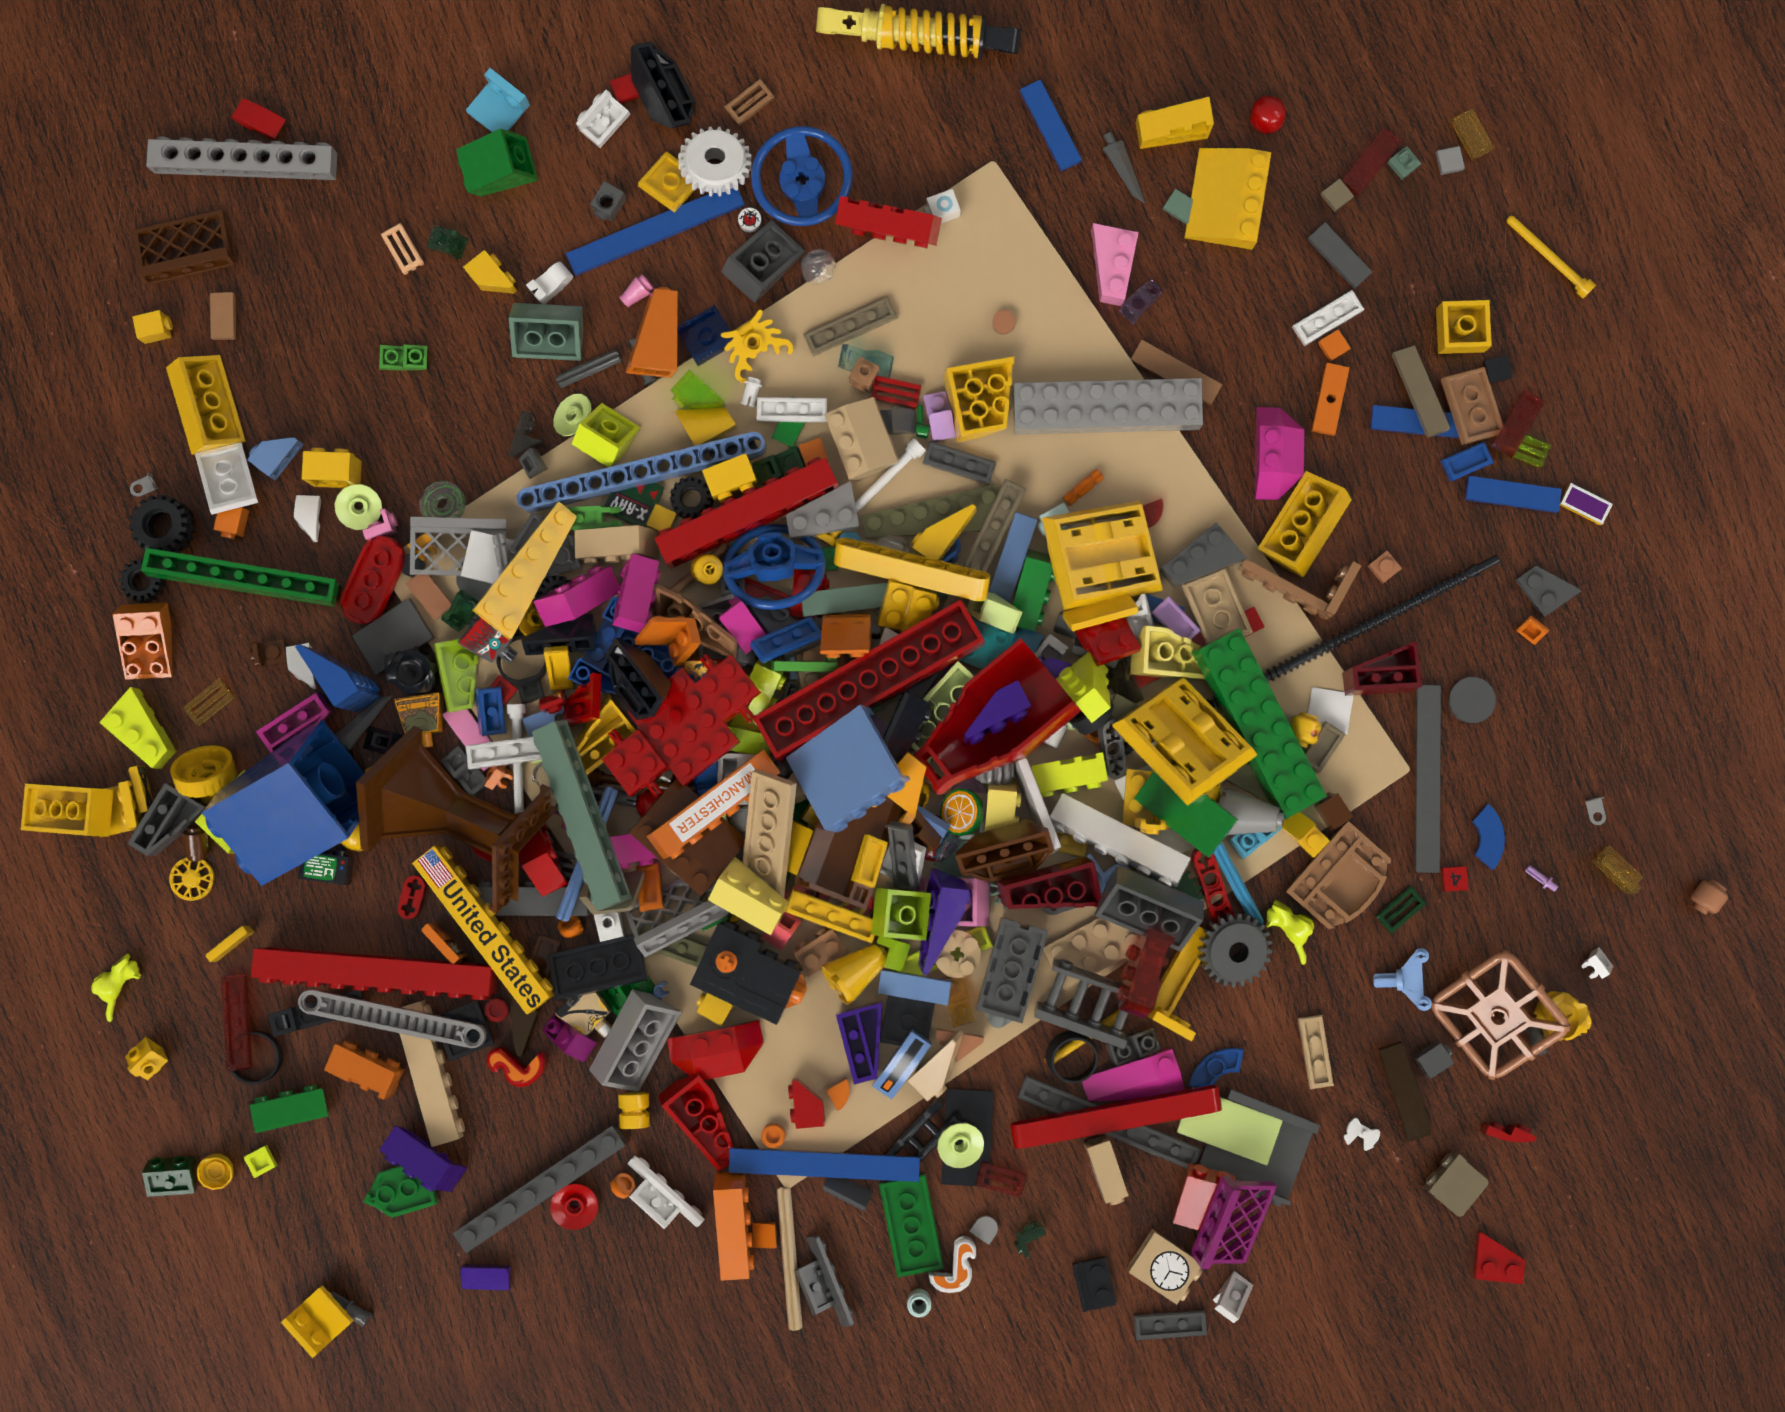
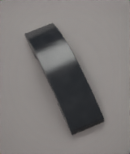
M361 990L340 994L364 999ZM318 1001L307 1003L306 1005L309 1008H315ZM299 1006L268 1014L273 1037L335 1021V1019L307 1014Z

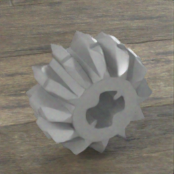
M1012 762L976 776V780L983 784L987 783L997 786L1009 784L1014 777V763Z

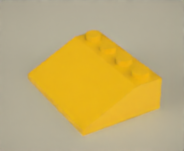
M1199 148L1191 195L1193 203L1184 238L1252 250L1258 238L1271 152L1249 148Z

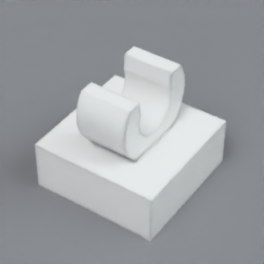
M1599 947L1591 951L1589 958L1581 966L1582 968L1587 966L1594 967L1595 971L1590 973V979L1596 978L1598 974L1603 979L1610 975L1613 965Z

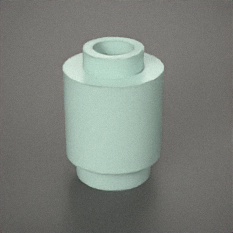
M915 1289L910 1292L907 1298V1308L911 1315L924 1317L929 1313L931 1298L927 1291ZM921 1299L923 1303L918 1305L915 1303V1300Z

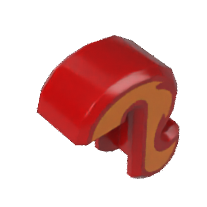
M505 1047L491 1050L486 1059L488 1067L493 1072L501 1070L502 1067L505 1079L517 1087L529 1086L542 1076L547 1067V1056L544 1051L540 1052L527 1067Z

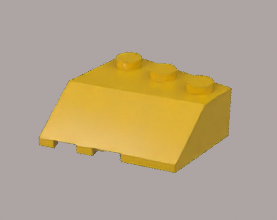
M1015 356L950 367L945 370L943 378L950 410L952 411L957 442L979 439L1007 428L1010 387Z

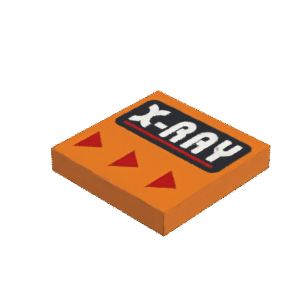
M438 922L427 923L421 929L452 964L463 962L469 957Z

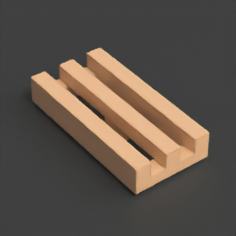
M401 223L381 234L404 275L408 274L410 270L417 269V266L424 265L423 260ZM398 230H400L402 236L404 237L406 243L408 244L410 250L416 258L415 261L411 260L409 254L407 253L405 247L399 239L396 233ZM391 234L408 265L404 266L388 236Z

